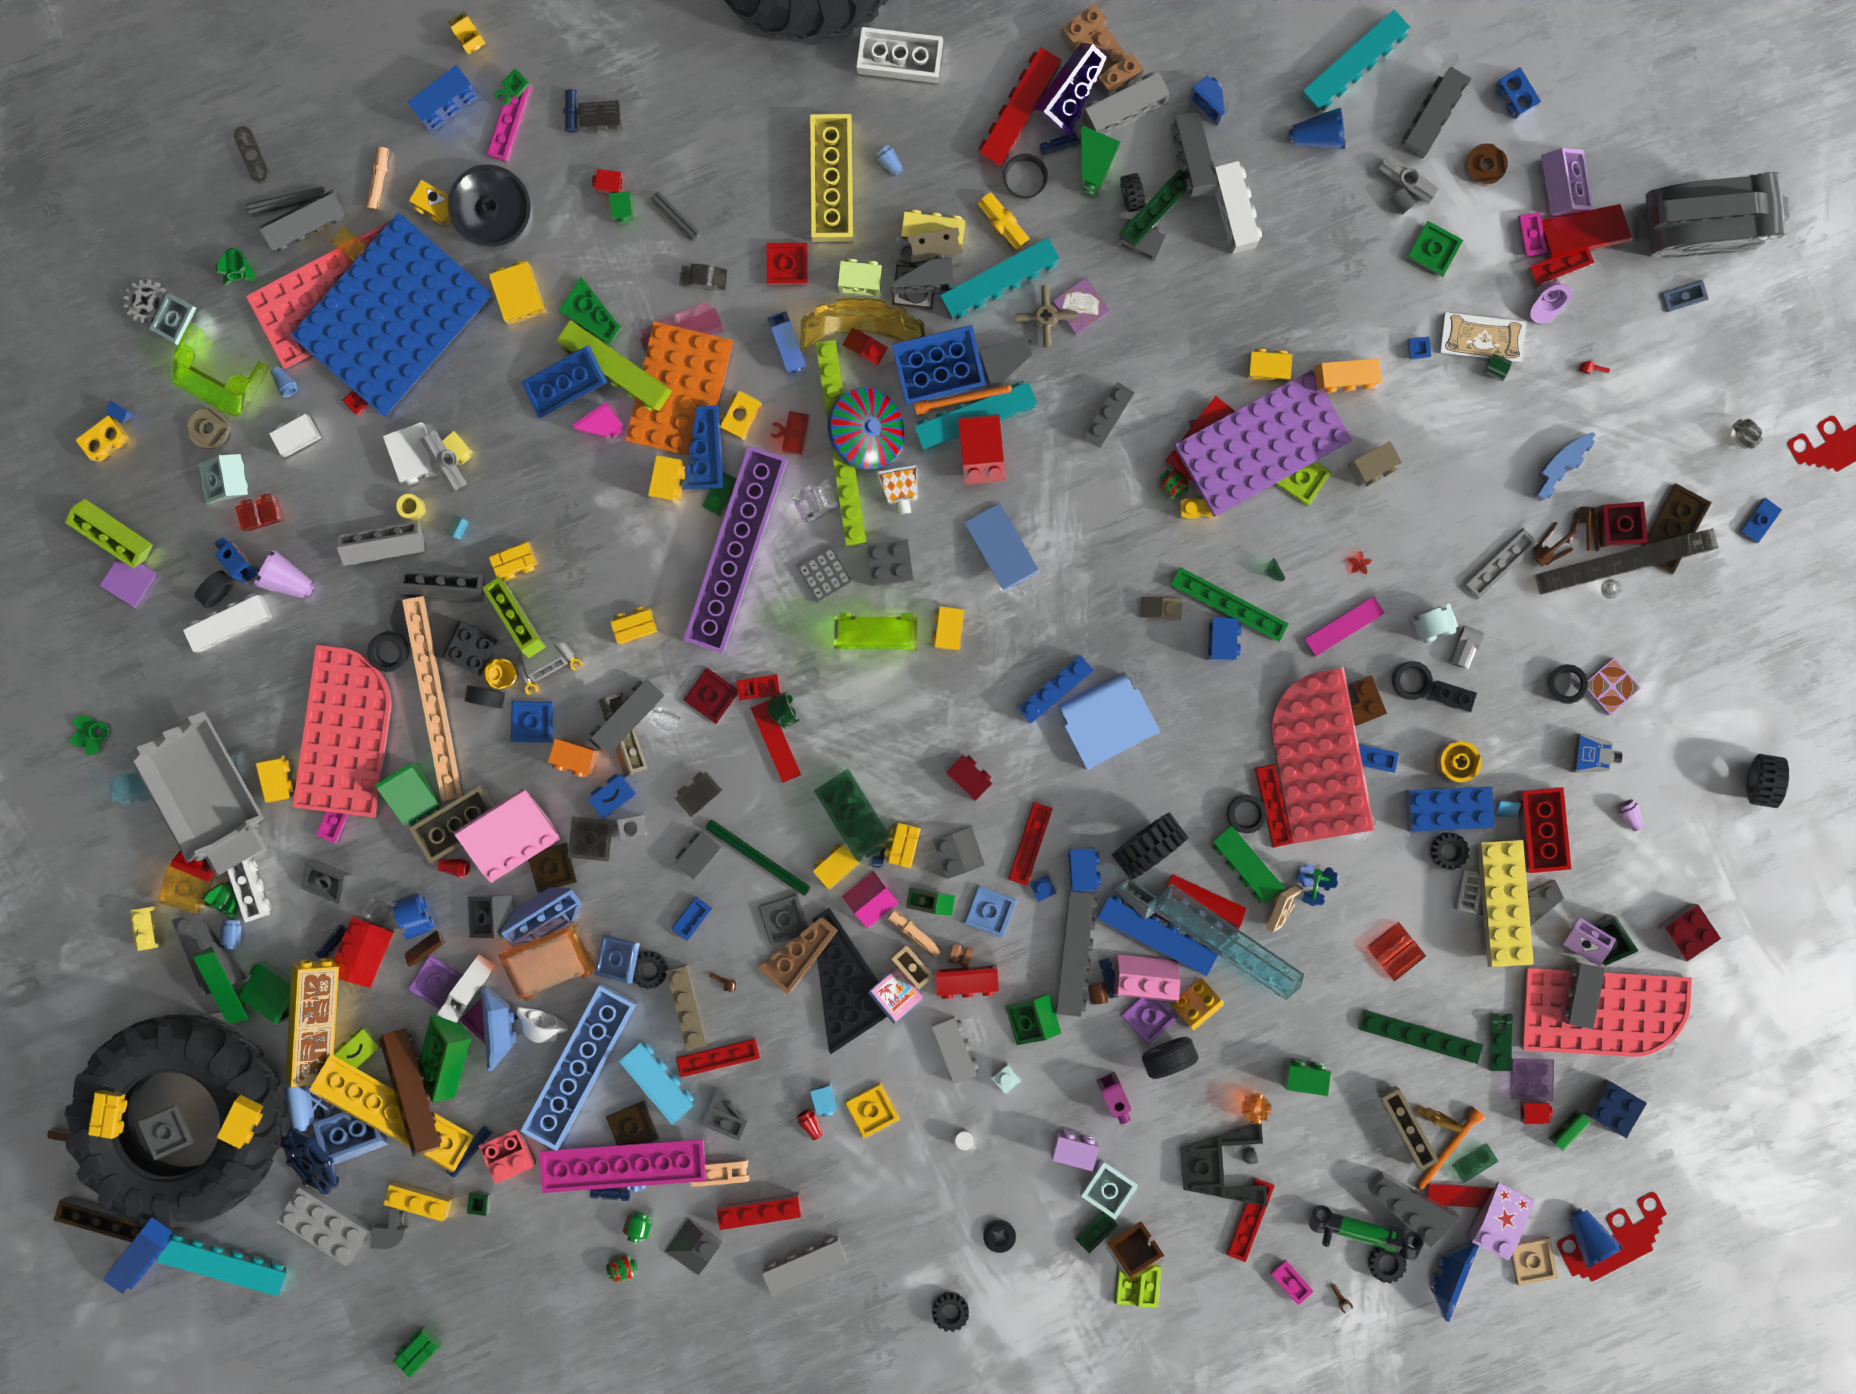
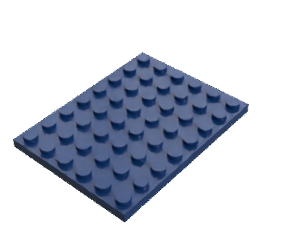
M398 212L293 331L291 336L382 416L386 417L493 294Z

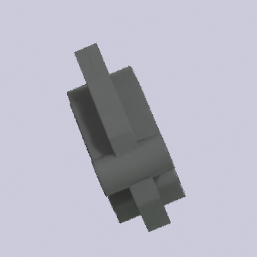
M1765 172L1747 177L1686 182L1650 190L1645 194L1647 216L1635 219L1634 223L1636 241L1650 240L1651 256L1656 258H1680L1754 251L1764 245L1766 240L1779 239L1786 235L1785 221L1790 219L1788 197L1782 196L1779 172Z

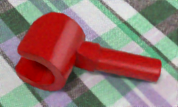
M1592 361L1583 362L1579 369L1585 374H1591L1592 370L1605 373L1610 372V368L1595 365Z

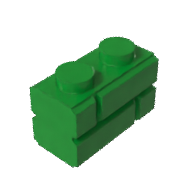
M423 1328L421 1332L417 1329L408 1338L411 1342L406 1347L402 1344L394 1353L397 1357L393 1360V1363L409 1378L442 1345L426 1328Z

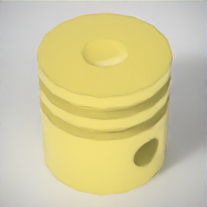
M413 494L402 495L397 501L396 508L398 513L409 520L420 519L425 513L424 501Z

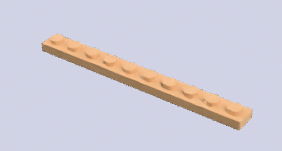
M424 596L405 599L402 602L441 802L458 799L463 794Z

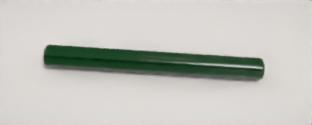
M714 820L708 822L706 825L708 831L803 896L807 895L811 888L809 885Z

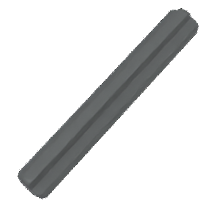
M321 186L246 204V210L249 215L302 204L326 193V190Z

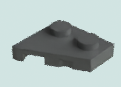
M717 1087L702 1125L739 1141L747 1124V1119L724 1092Z

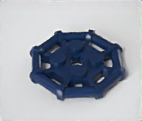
M296 1128L290 1129L287 1135L282 1137L280 1146L284 1149L287 1158L286 1164L291 1166L302 1179V1184L317 1189L323 1195L329 1194L332 1188L339 1185V1177L336 1176L332 1164L334 1160L332 1157H328L317 1144L316 1138H310L300 1133Z

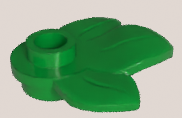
M78 716L72 719L73 724L78 730L73 734L69 742L77 747H85L87 756L97 753L101 748L102 741L109 735L108 726L101 721L95 722L89 716ZM98 728H101L102 730L101 735H97L96 730Z

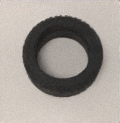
M1180 1037L1149 1049L1143 1053L1142 1062L1148 1076L1152 1079H1159L1194 1065L1199 1057L1192 1039Z

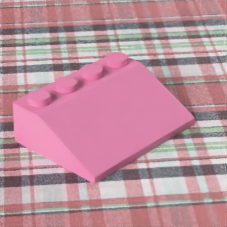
M524 788L454 832L456 838L490 883L560 840L553 822Z

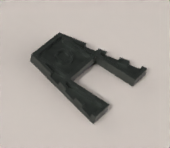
M1256 1123L1181 1147L1183 1190L1267 1206L1266 1185L1225 1187L1222 1146L1263 1144L1262 1123Z

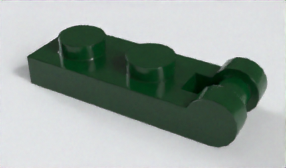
M1498 1013L1490 1014V1071H1511L1512 1014H1505V1016H1498ZM1498 1024H1504V1029H1498Z

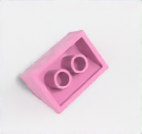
M1116 955L1113 996L1172 1002L1179 1000L1180 974L1177 960Z

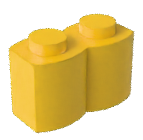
M1187 498L1178 503L1180 519L1193 520L1199 516L1207 519L1215 518L1204 499Z

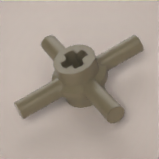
M1042 285V305L1035 310V313L1015 314L1016 322L1035 321L1039 327L1043 328V347L1047 348L1051 347V328L1056 325L1058 320L1077 319V311L1058 312L1053 305H1050L1049 285ZM1044 312L1052 315L1048 321H1044V318L1041 317V315H1044Z

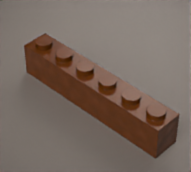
M407 1028L382 1034L379 1041L412 1156L436 1151L441 1146L442 1138L440 1132H436L434 1125L436 1117L434 1112L430 1111V1096L423 1087L425 1080L423 1073L419 1072L417 1066L419 1064L418 1055L412 1049V1035L408 1033Z

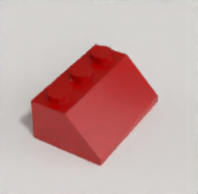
M352 916L333 960L339 966L338 978L346 982L371 988L395 931L361 916Z
M997 965L935 969L937 996H941V999H951L957 994H962L963 998L974 997V993H982V996L995 995L994 992L999 991Z

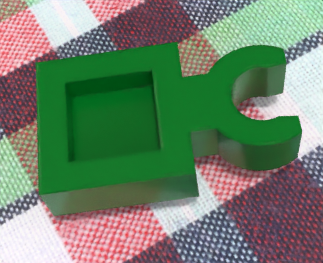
M514 68L501 82L504 89L496 91L494 97L499 99L501 95H504L505 99L501 104L507 106L511 102L512 95L514 98H518L531 83L518 69Z

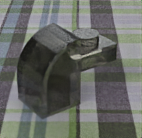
M705 264L681 266L679 286L684 288L700 287L710 291L725 290L727 270Z

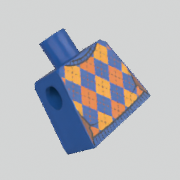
M225 537L215 542V546L219 549L215 556L231 577L244 584H248L258 575L260 568L239 545L231 541L228 542Z

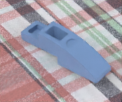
M1591 432L1570 442L1545 464L1538 474L1544 481L1534 496L1536 499L1542 501L1552 496L1555 491L1553 486L1556 481L1560 482L1566 473L1564 469L1570 471L1574 468H1579L1584 460L1582 455L1585 451H1589L1595 442L1592 440L1596 435L1595 433Z

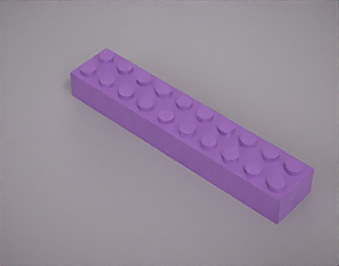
M748 445L683 641L725 654L788 464L787 458Z

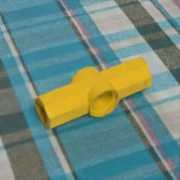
M991 192L977 203L991 220L990 223L1000 235H1003L1016 251L1030 241V238L1017 224L1013 214L1007 208H1004Z

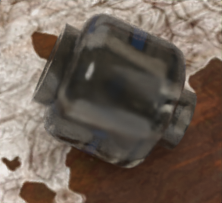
M1739 419L1732 426L1731 437L1743 449H1753L1763 439L1762 429L1752 419H1745L1743 421Z

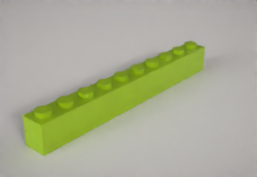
M836 340L815 343L827 423L833 404L844 394ZM831 445L846 546L865 545L867 540L856 468L844 462Z

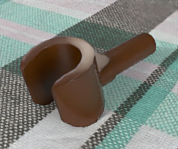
M712 972L710 973L709 977L724 983V991H735V980L725 979Z
M1333 1284L1331 1288L1338 1297V1305L1341 1311L1346 1313L1343 1309L1345 1304H1349L1353 1309L1349 1299L1344 1298L1336 1284Z

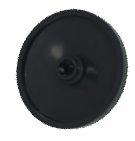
M490 164L472 167L463 172L450 189L448 196L450 220L454 228L464 239L477 246L495 248L512 242L524 231L530 218V198L524 184L514 173L503 167Z

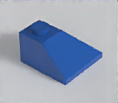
M1207 75L1192 87L1189 98L1218 126L1225 114L1223 91L1219 81Z

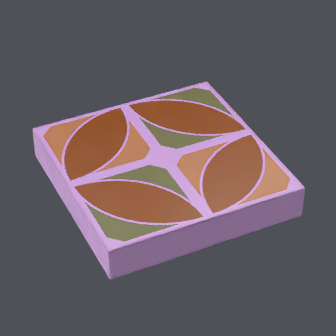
M1611 658L1588 679V692L1608 715H1612L1641 689L1615 658Z

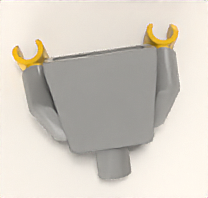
M541 634L539 636L546 648L531 658H528L523 652L518 656L517 670L523 683L527 685L525 687L526 694L531 695L529 686H533L537 693L539 686L534 682L567 665L568 662L566 660L570 661L572 670L576 671L572 666L574 661H579L582 666V661L574 657V653L564 641L554 636L548 637L546 634Z

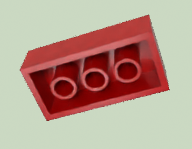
M1564 787L1517 791L1518 802L1521 803L1519 816L1526 872L1540 873L1571 870Z

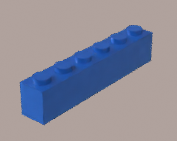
M1113 895L1112 898L1107 896L1096 917L1097 919L1201 974L1208 975L1218 956L1214 952L1215 948L1207 943H1204L1203 946L1198 944L1196 937L1188 933L1185 936L1179 934L1177 927L1169 923L1167 927L1160 923L1161 919L1154 915L1145 919L1132 906L1128 907L1123 904L1125 900L1116 895Z
M151 1217L103 1278V1281L122 1294L127 1288L132 1290L171 1242L168 1237L173 1231Z

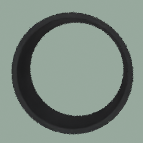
M1024 153L1014 156L1007 162L1003 172V180L1006 188L1012 195L1020 199H1030L1037 196L1045 188L1048 181V171L1044 162L1039 157ZM1031 161L1041 169L1043 184L1036 194L1021 196L1009 188L1007 174L1015 163Z

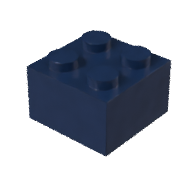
M1605 1079L1585 1115L1627 1139L1647 1103Z

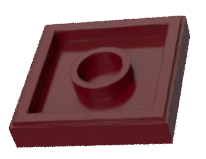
M707 667L683 701L717 724L737 697L738 690Z

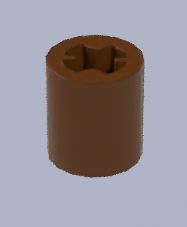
M1106 981L1089 983L1090 1004L1108 1003Z

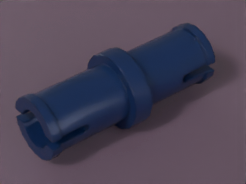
M574 89L565 91L563 114H565L564 131L567 133L578 132V91Z

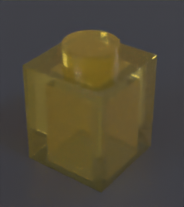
M344 226L330 241L352 261L358 259L366 247L361 240Z

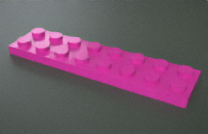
M704 1139L539 1151L542 1193L707 1181Z

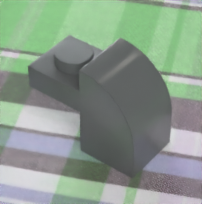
M391 1207L389 1225L376 1224L372 1227L370 1248L389 1249L404 1239L409 1226H401L404 1223V1211Z

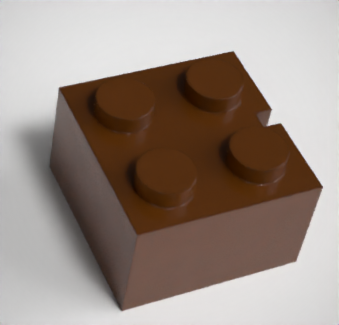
M1142 1221L1107 1242V1251L1129 1283L1164 1261L1163 1252L1155 1240L1151 1241L1152 1236Z

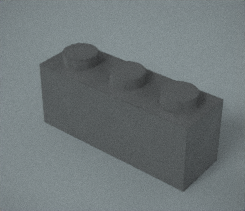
M1117 382L1084 437L1102 447L1135 392Z
M1576 962L1575 966L1572 967L1570 974L1571 978H1573L1572 984L1567 989L1568 1005L1563 1010L1564 1023L1594 1029L1605 968Z

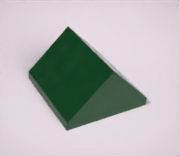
M1607 914L1592 924L1616 939L1611 951L1603 961L1605 966L1638 952L1637 947L1616 916Z

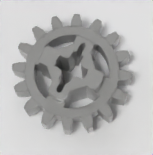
M141 279L139 280V285L132 283L133 289L126 290L129 296H124L123 298L128 301L124 307L130 309L127 314L134 316L133 320L137 322L140 320L142 324H146L148 320L152 324L166 295L164 293L167 290L163 287L160 288L161 284L158 282L153 284V281L148 279L145 283ZM144 289H153L154 291L145 292ZM145 311H148L150 314H149V315H142V314H140V313H143V312H145Z

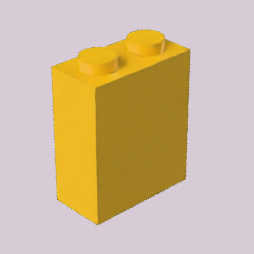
M517 261L512 264V267L506 269L505 267H499L489 274L504 321L507 324L546 311L532 267L528 261Z

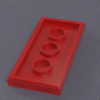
M1621 204L1541 220L1544 238L1551 258L1631 242L1632 240Z
M1214 396L1180 441L1234 413L1235 410L1220 398ZM1174 448L1165 461L1194 483Z

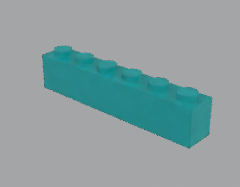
M1394 9L1309 84L1300 96L1315 113L1320 110L1324 112L1333 104L1331 100L1335 96L1340 98L1348 90L1346 87L1351 82L1356 84L1363 77L1361 74L1366 69L1370 71L1378 64L1376 60L1381 55L1385 58L1393 50L1392 46L1396 42L1402 43L1409 36L1407 32L1410 26Z
M1049 237L943 293L940 295V299L951 320L955 318L960 320L968 315L967 312L971 309L979 310L986 305V301L990 299L995 301L1004 296L1003 292L1009 289L1011 291L1018 289L1022 286L1021 283L1027 279L1029 282L1040 276V272L1044 270L1049 272L1058 266L1057 263H1059L1060 257Z
M1019 381L1012 385L1013 388L1009 393L974 400L975 403L968 406L966 403L956 406V410L950 413L947 410L936 414L937 418L929 420L925 418L918 421V425L914 426L923 451L959 438L958 418L999 414L1000 421L1036 408L1038 404L1030 383Z
M172 1232L168 1237L171 1242L157 1258V1262L274 1296H279L287 1274L286 1267L280 1262L272 1261V1263H269L259 1256L253 1255L248 1257L241 1251L224 1250V1247L217 1244L206 1245L203 1244L202 1240L196 1238L191 1240L185 1239L183 1235Z

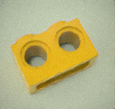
M108 415L78 437L76 441L88 458L97 462L106 459L109 456L108 453L114 448L122 447L125 444V440L129 437L117 420ZM114 429L115 436L112 439H109L108 433L110 430ZM97 441L99 447L96 451H93L92 444Z

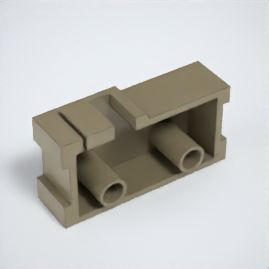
M952 228L907 236L908 244H911L912 264L926 262L927 260L935 259L936 256L961 254L962 247H959L958 242L959 229ZM947 235L949 239L945 240L943 236ZM923 239L925 243L920 244L919 240Z

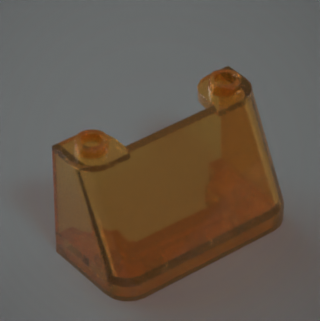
M579 922L498 954L518 998H523L524 1001L536 997V992L579 975L581 978L593 974L592 970L596 969L594 959Z

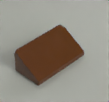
M438 930L405 953L408 967L415 966L445 944L446 941Z

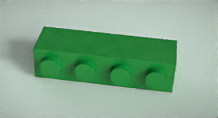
M1229 825L1211 840L1214 844L1212 849L1218 856L1223 855L1227 859L1225 864L1232 872L1236 870L1239 873V881L1245 887L1250 886L1254 891L1251 895L1258 903L1268 904L1285 889L1233 826Z

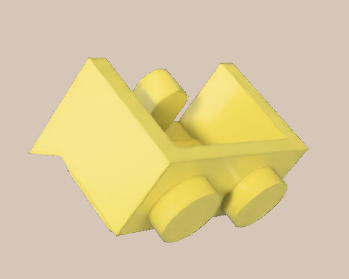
M156 906L134 909L129 914L134 945L138 951L162 946V942L155 943L153 931L157 929V925L152 923L150 911L156 910Z

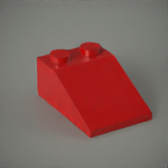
M1000 415L958 418L964 483L975 484L1005 481Z

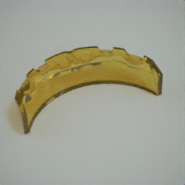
M870 298L838 299L835 304H821L807 317L803 316L800 323V351H805L813 343L825 337L848 333L852 327L860 332L884 335L902 342L925 336L924 323L920 319L916 320L907 314L905 308L888 306L882 300Z

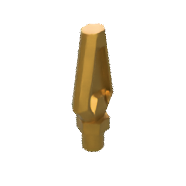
M1419 1105L1416 1113L1424 1116V1119H1430L1434 1125L1461 1133L1463 1125L1440 1111H1432L1433 1109L1429 1107L1426 1109Z

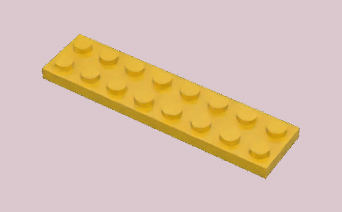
M330 1054L308 1091L410 1148L394 1090ZM435 1114L436 1123L434 1125L436 1132H440L442 1138L441 1146L436 1151L421 1155L453 1173L474 1135Z

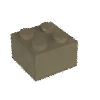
M1391 441L1355 459L1348 464V467L1358 485L1365 484L1367 487L1380 480L1379 475L1383 474L1386 477L1397 471V465L1401 464L1402 461Z

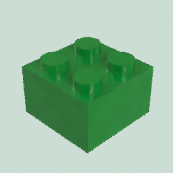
M1291 1058L1290 1061H1285L1281 1085L1288 1091L1328 1096L1331 1071L1321 1062L1311 1061V1064H1306L1301 1059Z

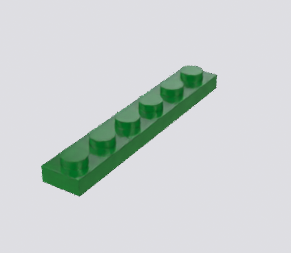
M1179 567L1170 586L1227 616L1238 618L1239 622L1277 642H1280L1289 623L1182 567Z

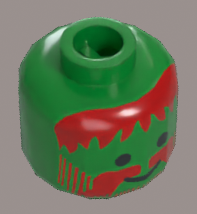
M1167 469L1159 477L1161 482L1158 487L1169 499L1176 498L1178 500L1189 489L1187 487L1188 480L1177 469L1171 472Z
M635 1211L627 1216L622 1232L628 1236V1241L639 1244L640 1240L644 1241L648 1238L652 1227V1221L649 1220L650 1216Z
M628 1254L612 1257L609 1260V1264H606L608 1278L615 1283L632 1280L635 1272L638 1271L636 1260L631 1259Z

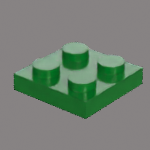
M1427 221L1407 258L1443 277L1460 248L1463 239Z

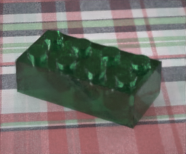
M849 769L814 790L858 862H862L895 841L856 777Z

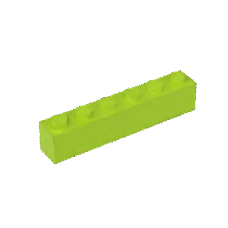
M571 320L556 340L562 344L560 348L570 355L572 352L590 345L603 374L610 378L609 382L617 388L620 386L625 388V394L634 400L636 397L641 399V405L650 411L652 409L660 411L673 391Z

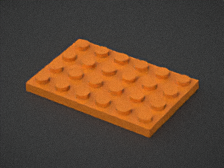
M654 321L642 369L673 391L660 411L656 409L648 410L641 405L642 400L636 397L625 441L689 456L697 406L719 405L734 341Z

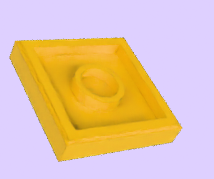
M881 1082L844 1101L863 1139L900 1120Z

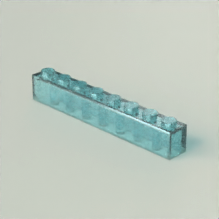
M1171 884L1157 897L1154 912L1257 980L1260 984L1272 990L1275 994L1287 1000L1301 988L1304 973Z

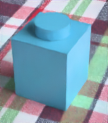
M831 1083L811 1089L810 1093L817 1115L822 1114L823 1117L834 1114V1110H837L838 1106Z

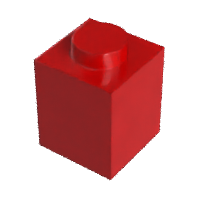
M597 169L596 175L592 177V187H595L597 194L609 195V193L622 192L624 176L619 171Z
M1520 1101V1121L1522 1123L1550 1124L1553 1110L1547 1101Z

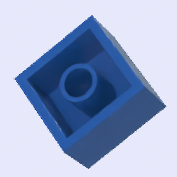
M1213 617L1209 619L1207 660L1234 661L1237 660V656H1240L1241 645L1237 644V636H1241V623H1238V618Z
M1093 847L1068 848L1071 890H1098L1097 885H1101V875L1099 872H1096V865L1100 864L1099 852L1095 851Z

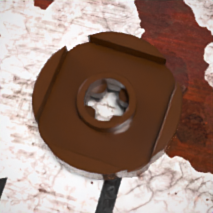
M1485 143L1476 146L1468 154L1465 167L1473 183L1483 186L1493 185L1504 176L1508 167V160L1503 150L1495 147L1496 145ZM1484 159H1487V162L1492 164L1489 170H1486L1481 165L1484 163Z

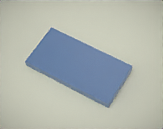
M1000 503L964 522L1003 592L1039 572L1038 567Z

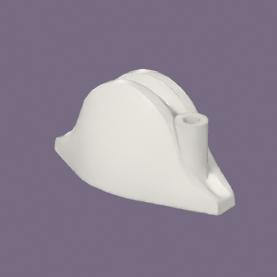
M518 1007L517 1015L523 1023L524 1034L533 1042H555L558 1034L566 1032L569 1028L567 1023L550 1013Z

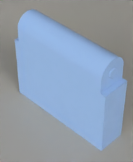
M1124 672L1058 705L1067 723L1064 725V728L1086 769L1160 732L1138 688L1133 689L1129 678Z

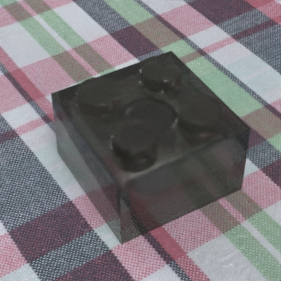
M572 816L568 858L612 861L616 820Z

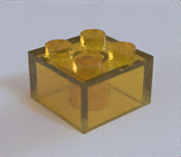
M169 863L157 903L196 914L203 913L206 902L202 898L211 889L214 875L207 882L170 867L171 863Z

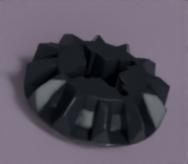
M999 1219L991 1221L985 1227L983 1240L991 1251L1004 1253L1015 1244L1016 1232L1009 1222ZM1004 1229L1003 1236L1006 1240L999 1239L995 1243L996 1236L992 1231L999 1233Z

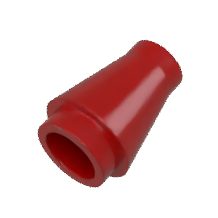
M464 858L440 859L438 871L461 879L468 876L470 862Z
M806 1109L797 1115V1124L813 1141L823 1135L815 1112Z

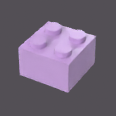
M1062 1129V1132L1056 1131L1051 1158L1054 1162L1093 1171L1099 1146L1094 1137L1082 1134L1079 1137L1075 1136L1073 1131Z

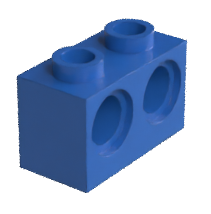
M1521 67L1502 77L1495 84L1498 96L1505 100L1507 111L1510 115H1514L1515 119L1536 108L1541 103ZM1507 82H1513L1515 89L1508 88ZM1517 99L1524 100L1526 107L1519 106Z

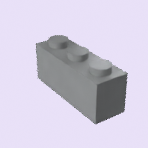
M955 1016L932 1024L933 1032L953 1084L977 1076L976 1070L979 1067L976 1059H971L968 1051L972 1049L968 1039H963L961 1032L964 1031L961 1020L956 1021Z

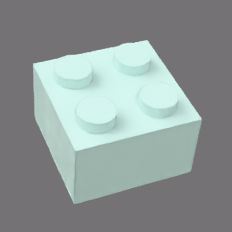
M1102 1158L1080 1191V1195L1116 1220L1138 1187V1183Z

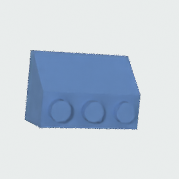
M346 1112L313 1123L318 1145L328 1157H332L334 1160L333 1165L389 1145L385 1134Z

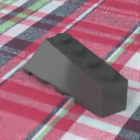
M193 911L171 920L203 996L211 994V991L193 955L211 946L231 985L247 978L240 971L234 959L226 952L224 946L220 945V941L214 936L213 931L198 911Z

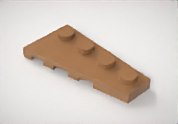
M823 917L819 918L757 969L786 994H790L838 930Z

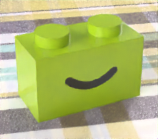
M368 1027L362 1030L360 1028L355 1030L350 1035L352 1039L347 1044L342 1042L335 1049L337 1053L334 1056L358 1069L381 1048L380 1041Z

